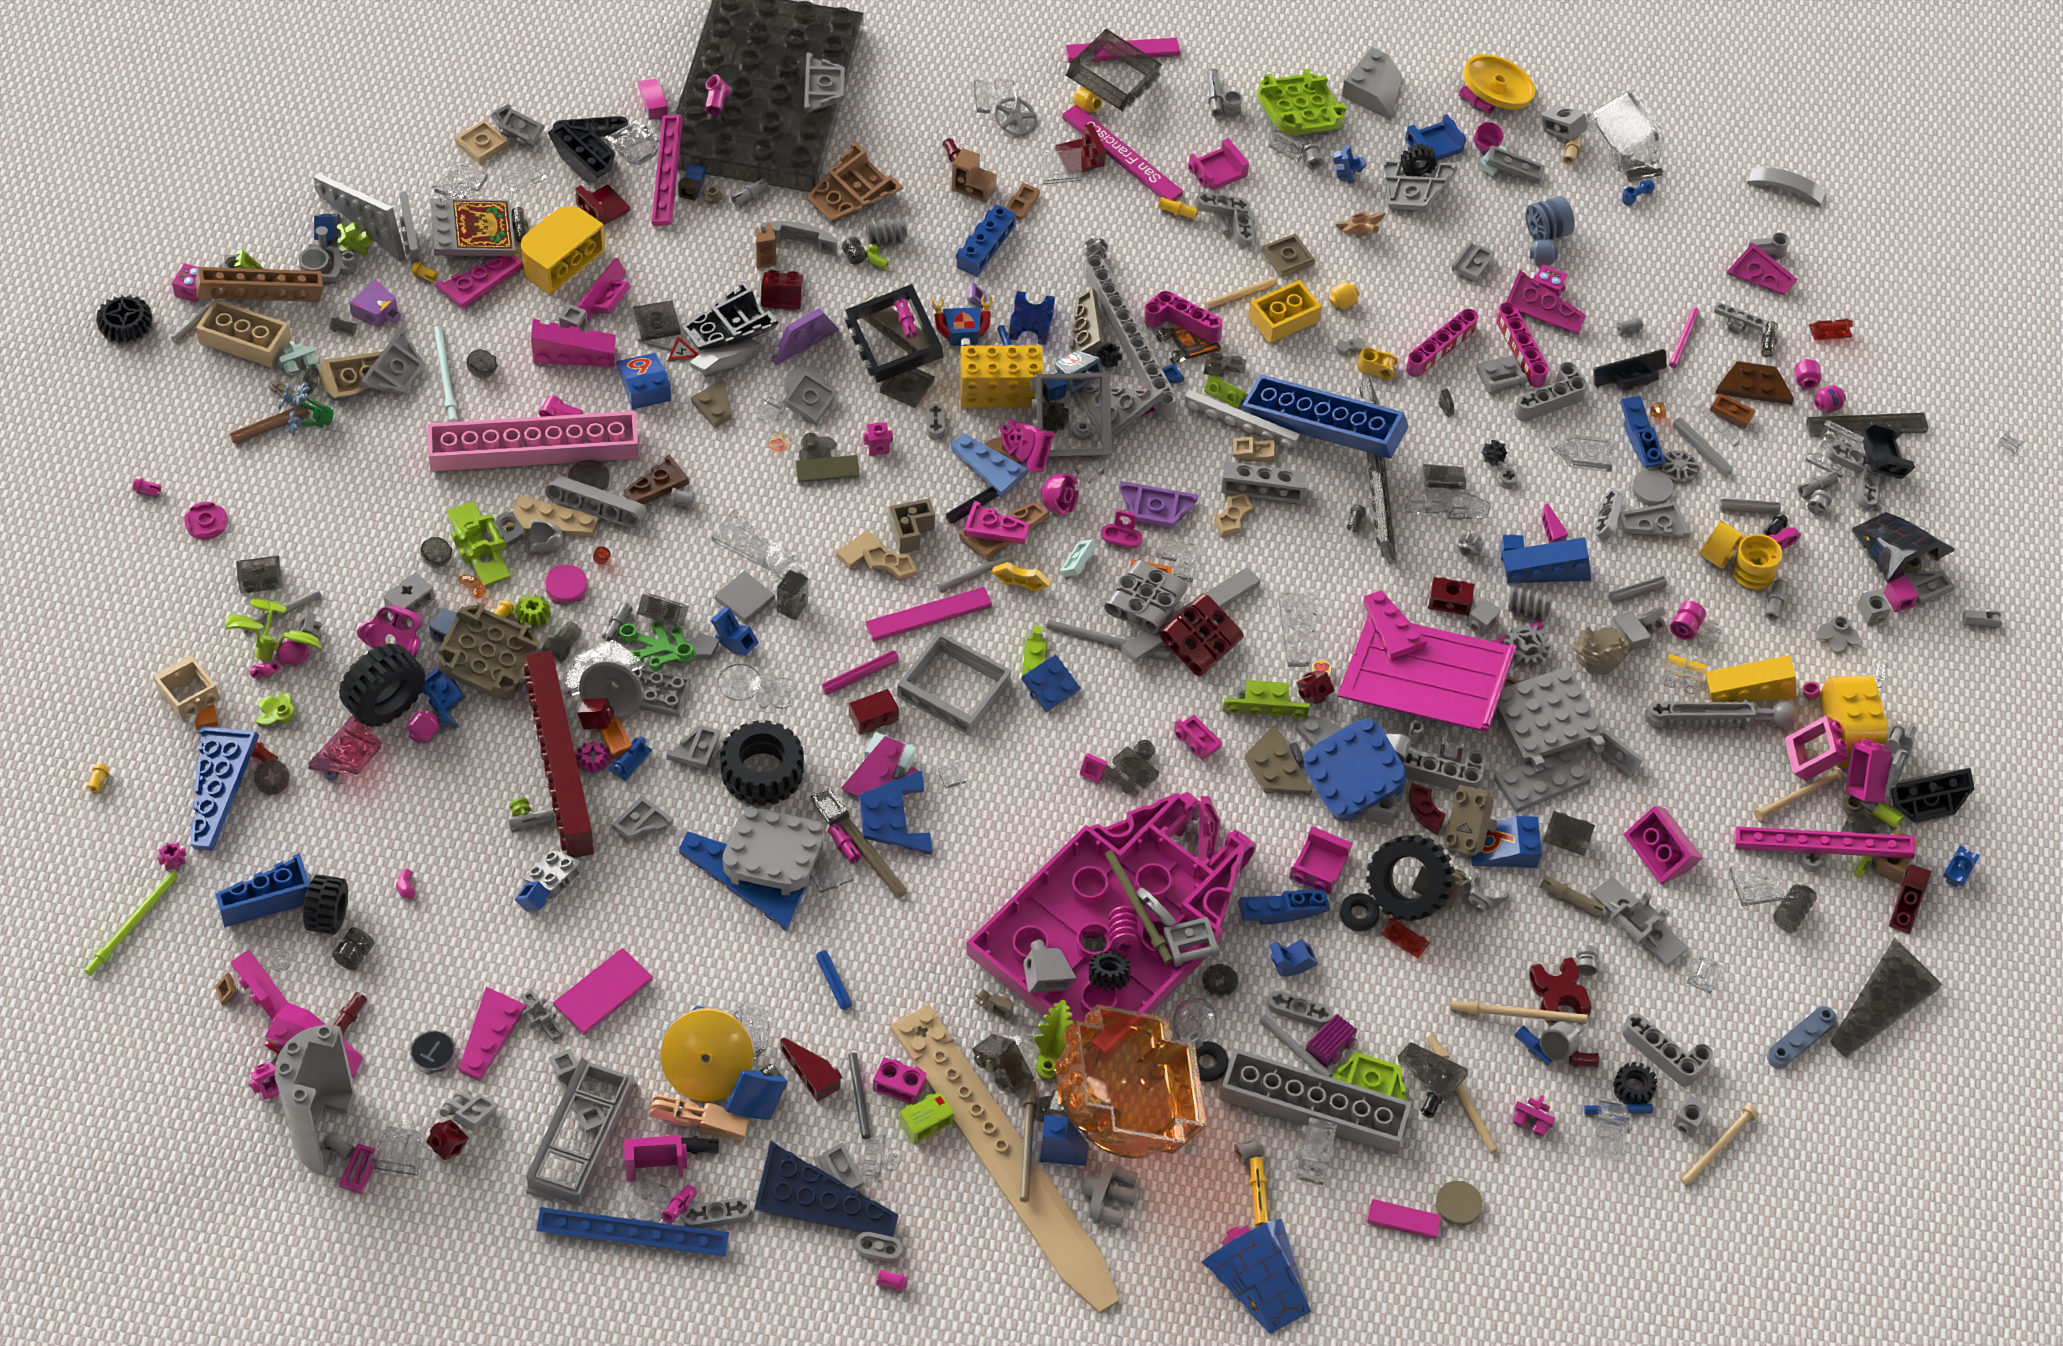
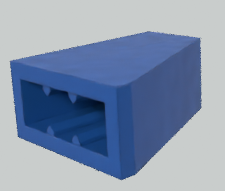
M1045 1115L1040 1162L1086 1166L1088 1142L1068 1117Z

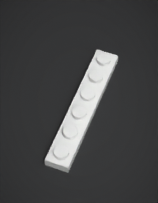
M1188 389L1185 395V404L1192 410H1201L1212 418L1218 417L1223 419L1229 425H1238L1249 433L1255 432L1260 434L1266 440L1280 442L1286 448L1292 447L1297 449L1299 445L1300 434L1192 390Z

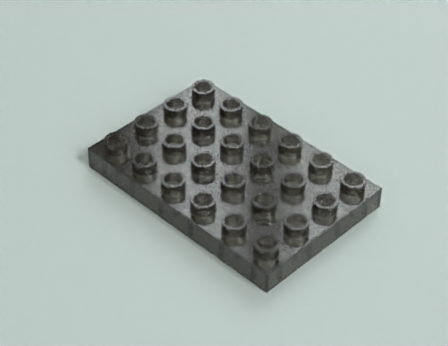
M712 0L675 115L683 117L678 170L686 171L688 165L693 164L705 167L707 175L753 183L763 178L771 186L811 192L819 183L842 101L804 113L806 54L811 53L813 58L817 60L826 59L833 64L845 67V94L864 29V12L852 11L845 7L822 6L809 1ZM713 75H718L731 87L729 96L724 99L721 115L718 116L709 115L705 112L709 94L706 82Z

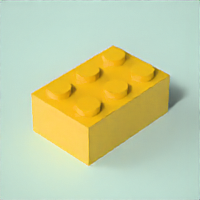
M1298 280L1251 301L1248 318L1271 344L1318 323L1322 306L1302 281Z

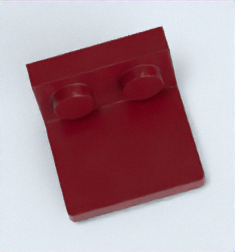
M1092 123L1085 125L1082 139L1055 146L1069 175L1103 167L1105 164L1106 150Z
M608 184L592 193L589 190L587 191L582 185L575 188L576 205L601 222L603 226L631 210L630 206Z
M769 270L764 272L761 283L760 307L801 309L804 275L796 271L780 273L777 270Z

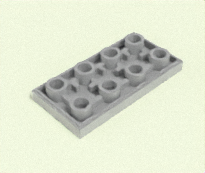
M626 665L635 672L642 684L643 699L638 709L680 717L691 685L690 678Z

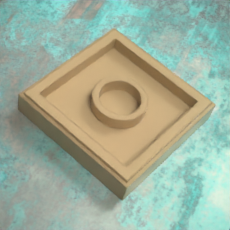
M485 119L455 137V143L478 164L510 146V141Z

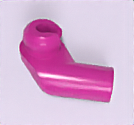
M275 661L270 664H255L252 667L253 669L250 670V676L254 679H259L261 676L270 677L280 670V665Z
M404 868L396 883V890L400 896L411 900L416 895V890L411 888L409 883L413 872Z

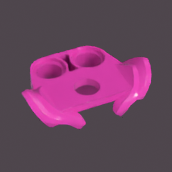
M392 605L381 608L373 620L363 622L357 629V635L366 645L376 649L379 645H387L385 641L386 636L391 634L396 639L395 644L402 645L416 658L420 645L416 631L422 627L423 621L422 617L416 612ZM388 611L393 615L392 621L388 618ZM408 618L412 621L411 628L407 625Z

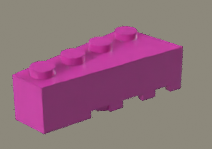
M533 319L531 332L533 363L615 366L616 335L594 330L583 332L578 329L579 327L571 326L568 329L558 327V323L550 322V325L540 323L538 319Z

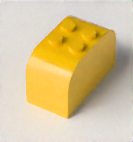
M574 206L561 207L549 216H546L542 222L531 228L522 238L521 249L525 277L547 294L551 295L605 251L603 224L584 210Z
M1872 675L1828 677L1818 698L1823 717L1827 715L1839 721L1843 729V740L1847 744L1848 759L1837 764L1836 768H1849L1853 742L1861 743L1862 739H1869L1875 741V743L1886 744L1888 740L1887 721L1878 687Z

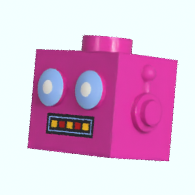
M186 263L182 265L172 282L176 297L198 302L199 298H197L195 284L198 271L197 266Z
M1542 265L1533 279L1560 297L1561 293L1566 289L1565 285L1568 274Z

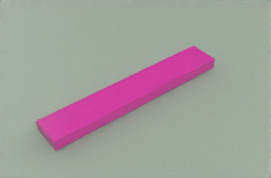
M1177 37L1070 44L1066 45L1068 63L1179 56L1180 49Z
M681 115L662 116L651 220L653 226L672 225L683 123Z
M981 587L868 620L865 626L874 642L992 607V602L985 587Z

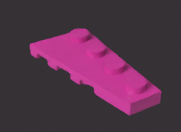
M497 256L486 261L487 264L477 267L476 265L469 268L470 271L462 275L457 273L451 276V279L446 282L442 280L436 282V288L464 309L523 268V262L516 256Z
M1519 269L1506 302L1513 303L1519 313L1579 335L1586 315Z
M486 986L459 1067L460 1073L479 1082L481 1081L521 1019L523 1010L527 1009L526 1004Z

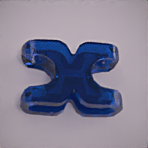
M1017 291L1014 300V312L1010 320L1009 339L1018 340L1021 333L1031 331L1038 336V344L1047 345L1050 335V323L1054 313L1055 296L1046 295L1042 303L1032 304L1026 300V292Z

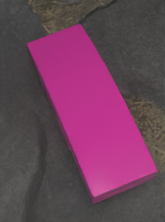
M654 78L637 81L644 109L647 111L649 120L668 115L667 103L658 80Z

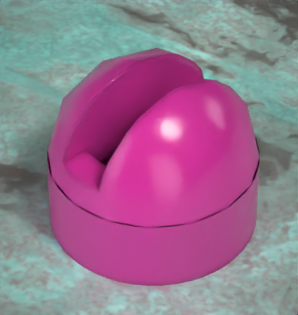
M1807 682L1803 685V695L1806 699L1815 700L1819 697L1820 686L1818 683Z

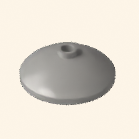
M612 660L595 662L584 671L579 681V693L582 701L584 699L608 698L610 706L614 709V718L618 717L619 720L632 716L642 703L643 688L638 676L628 666Z

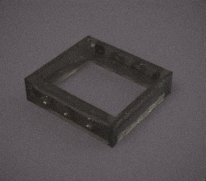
M1105 29L1071 62L1066 76L1123 112L1128 106L1131 108L1136 98L1140 99L1145 90H1149L1153 81L1157 82L1161 76L1159 71L1162 64L1110 30ZM1103 49L1145 75L1128 94L1085 67Z

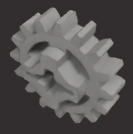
M1518 623L1517 629L1512 626L1510 632L1506 633L1503 644L1508 646L1510 644L1517 645L1514 656L1516 665L1522 662L1524 667H1527L1528 663L1535 667L1537 662L1541 664L1543 659L1547 657L1550 644L1547 643L1549 637H1543L1544 630L1538 631V625L1531 628L1529 623L1525 627Z

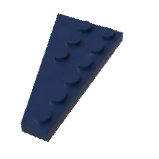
M770 1140L755 1203V1211L860 1233L872 1232L894 1237L899 1217L897 1213L867 1198L854 1188L848 1187L840 1180L805 1162Z

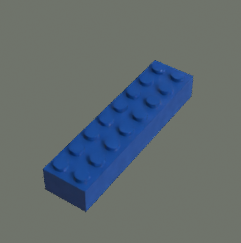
M1262 374L1259 375L1242 405L1246 413L1298 434L1390 459L1409 427L1404 412Z

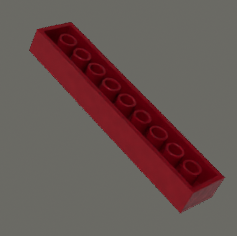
M550 650L526 655L527 663L523 664L525 683L529 691L528 696L533 710L534 724H536L537 739L540 742V752L544 761L545 776L548 780L549 795L552 798L557 832L560 835L561 850L566 851L567 855L573 858L593 855L592 829L553 653Z

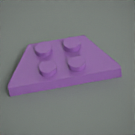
M818 308L786 326L783 337L777 345L780 351L777 355L772 356V361L775 365H778L790 357L802 353L808 347L818 344L821 340L839 331V328Z
M1120 481L1119 489L1127 510L1137 515L1136 522L1173 529L1198 501L1197 494Z

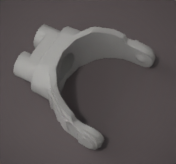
M1474 873L1465 903L1468 906L1474 905L1478 912L1483 913L1485 909L1498 906L1506 901L1510 894L1506 892L1504 896L1490 897L1482 894L1474 884L1479 873Z

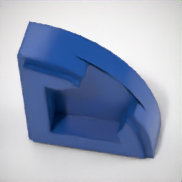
M1174 363L1162 368L1169 383H1181L1184 381V376Z

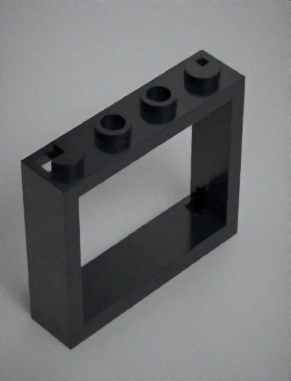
M913 284L845 309L846 318H844L846 327L852 330V340L855 345H859V355L862 361L866 360L868 364L866 366L867 372L870 376L874 377L876 383L944 358L943 347ZM901 299H906L916 316L929 347L878 366L857 320L892 307L898 300L902 303Z

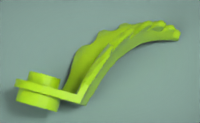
M1065 1000L1055 1003V1009L1049 1008L1051 1016L1044 1015V1020L1048 1024H1039L1038 1029L1042 1032V1035H1035L1033 1038L1040 1049L1036 1072L1044 1080H1050L1057 1076L1062 1056L1073 1049V1044L1067 1041V1039L1074 1037V1032L1067 1028L1073 1026L1074 1022L1068 1020L1072 1017V1013L1067 1012L1070 1010V1007L1066 1005ZM1044 1066H1050L1051 1069H1046Z

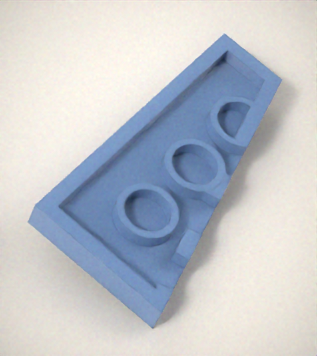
M965 433L951 444V450L966 465H970L978 476L981 475L989 487L997 490V494L1001 498L1028 474L1027 468Z

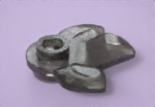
M807 433L801 439L802 449L799 452V459L831 457L829 450L834 449L837 443L828 436L819 437L815 433Z

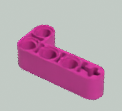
M1161 291L1145 305L1144 323L1147 327L1158 328L1168 320L1208 342L1215 343L1222 339L1223 321L1220 317L1170 291Z

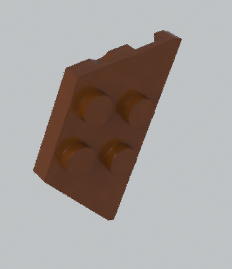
M1737 361L1716 389V394L1721 393L1727 396L1792 405L1794 397L1777 367Z

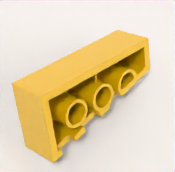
M1790 655L1705 672L1706 684L1712 702H1743L1744 699L1748 702L1796 699V675Z

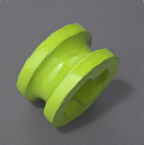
M517 798L509 804L513 817L526 814L527 811L531 810L527 798Z

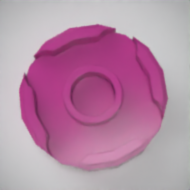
M201 502L193 505L190 511L186 512L184 516L185 528L194 538L201 540L212 539L224 532L227 526V514L223 507H219L213 502Z

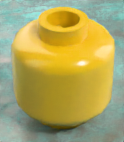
M1082 86L1074 93V105L1091 114L1100 109L1102 105L1101 93L1089 86Z
M1344 281L1331 289L1329 301L1335 309L1338 307L1344 311L1358 302L1360 294L1352 282Z

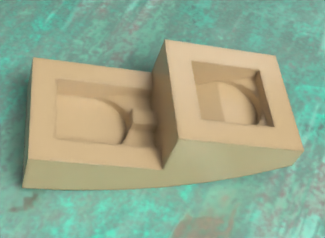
M1253 437L1233 438V457L1251 461H1276L1275 440L1254 442Z

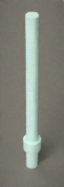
M436 326L434 327L446 399L444 406L448 412L449 422H457V402L453 397L442 327Z

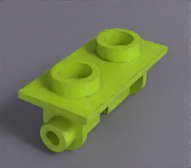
M1209 374L1204 392L1237 409L1240 408L1242 400L1245 401L1248 395L1244 389L1241 390L1212 374Z

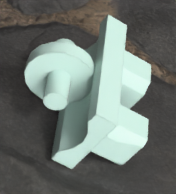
M293 340L288 342L289 348L283 350L284 356L279 357L280 369H284L289 377L299 373L298 363L304 362L306 369H312L317 366L314 345L304 348L303 343L295 345Z

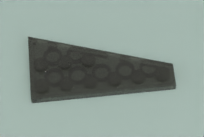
M1894 937L1830 1043L1845 1058L1849 1057L1938 991L1942 983Z

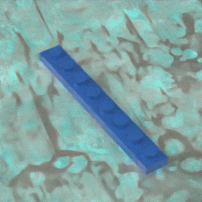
M540 1207L536 1229L537 1232L725 1257L730 1234L725 1231Z

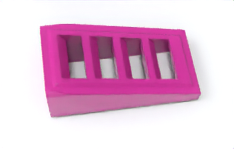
M1545 504L1541 519L1548 543L1566 541L1568 532L1550 505Z

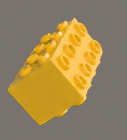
M1042 345L961 346L959 368L960 407L1032 408L1031 401L1035 399V391H1031V379H1034V374H1044ZM1042 380V396L1044 380Z

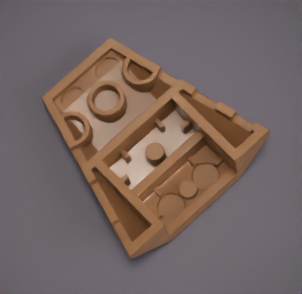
M855 140L850 145L851 148L841 155L840 161L835 167L832 166L830 168L829 174L824 179H821L807 196V200L830 222L848 216L904 189L892 175L886 178L870 163L867 152Z

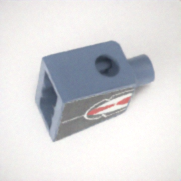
M1075 351L1066 357L1060 356L1055 363L1057 373L1060 372L1061 374L1103 372L1098 357L1080 351ZM1072 379L1065 381L1067 388L1074 392L1096 379Z

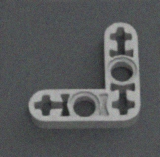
M1200 192L1197 195L1194 205L1198 210L1231 216L1236 243L1243 247L1251 244L1254 238L1250 205L1247 200L1208 192ZM1218 202L1225 204L1226 207L1220 206ZM1238 220H1243L1246 225L1241 224Z
M1840 442L1831 443L1825 450L1827 458L1859 474L1856 501L1861 508L1865 510L1870 509L1878 500L1881 474L1871 471L1866 454ZM1850 456L1856 460L1857 464L1850 460ZM1865 480H1868L1872 484V487L1868 486Z

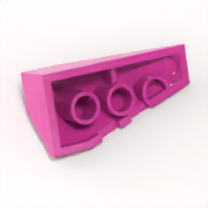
M288 1003L274 1017L265 1038L270 1046L282 1050L285 1044L298 1033L308 1028L326 1024L311 1011ZM343 1040L351 1076L354 1078L364 1057Z

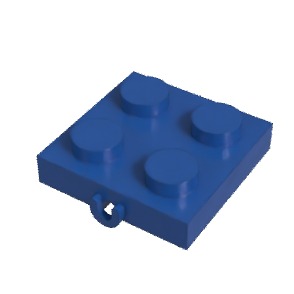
M1056 654L1021 677L1030 690L1031 698L1036 699L1045 712H1048L1081 689Z

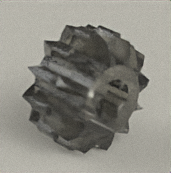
M1049 399L1046 403L1042 402L1043 429H1046V431L1051 430L1057 433L1058 429L1063 431L1065 425L1069 422L1068 408H1065L1064 403L1058 404L1057 399L1054 402H1051Z

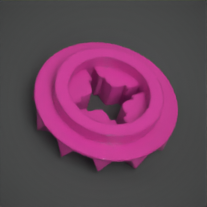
M592 741L588 744L584 743L581 748L577 749L575 755L577 765L582 770L592 773L605 769L611 760L609 748L605 747L602 742L595 743ZM592 751L596 754L594 762H592L590 757Z

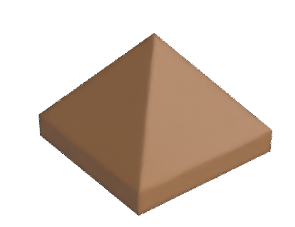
M226 973L215 986L221 1005H225L238 991L230 973Z

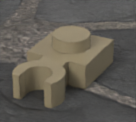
M981 988L975 995L977 997L975 1000L976 1004L989 1008V1012L1007 1021L1010 1020L1014 1009V1003L1010 999L996 994L992 996Z

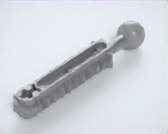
M1746 699L1743 702H1651L1646 707L1644 713L1645 721L1650 726L1656 728H1730L1731 726L1739 728V726H1742L1744 730H1747L1748 726H1752L1753 721H1773L1777 726L1786 728L1791 727L1798 719V710L1791 702L1781 701L1774 705L1773 708H1755L1754 702H1748Z

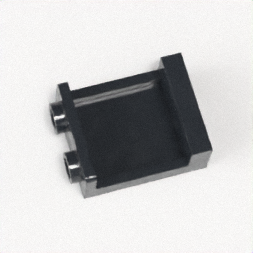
M1872 421L1859 432L1872 472L1903 479L1915 468L1913 461L1901 457L1896 439L1903 434L1902 429Z

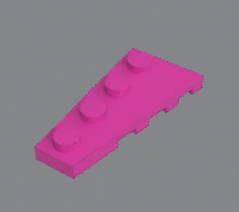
M1382 590L1364 596L1363 603L1371 620L1375 623L1377 634H1380L1382 644L1387 649L1390 660L1426 647L1427 641Z

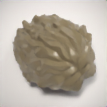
M1587 627L1584 631L1580 632L1581 636L1575 642V647L1573 648L1577 653L1576 659L1586 671L1592 674L1607 675L1618 667L1623 658L1628 655L1630 642L1626 640L1625 631H1617V628L1604 627L1593 632L1590 627Z

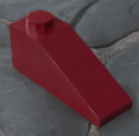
M785 1037L780 1039L781 1052L816 1102L840 1090L842 1076L837 1067L833 1068L828 1060Z

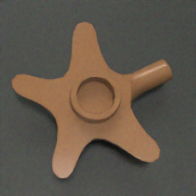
M1365 211L1353 215L1351 219L1337 222L1335 225L1342 228L1343 233L1347 235L1357 234L1358 236H1364L1369 232L1378 233L1379 227L1376 224L1384 218L1386 212L1367 215Z

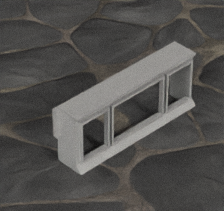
M581 1057L526 1175L528 1185L526 1193L553 1201L555 1197L581 1206L635 1088L636 1081H634V1075L631 1074L630 1076L590 1063ZM589 1076L619 1086L614 1100L611 1101L581 1091L580 1087L585 1077ZM575 1098L609 1108L588 1157L554 1146ZM550 1153L584 1164L574 1187L540 1176Z

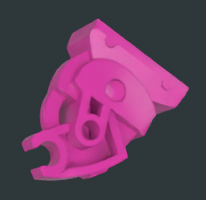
M1014 420L1007 421L1010 425L1009 430L1007 425H1001V437L1008 453L1016 455L1019 461L1027 462L1028 470L1043 472L1055 433L1041 431L1036 426L1025 423L1017 424Z

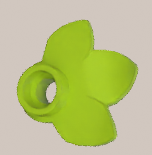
M281 692L276 698L267 696L259 700L258 706L262 713L255 722L264 726H270L277 721L280 723L290 722L295 716V708L292 705L290 694Z

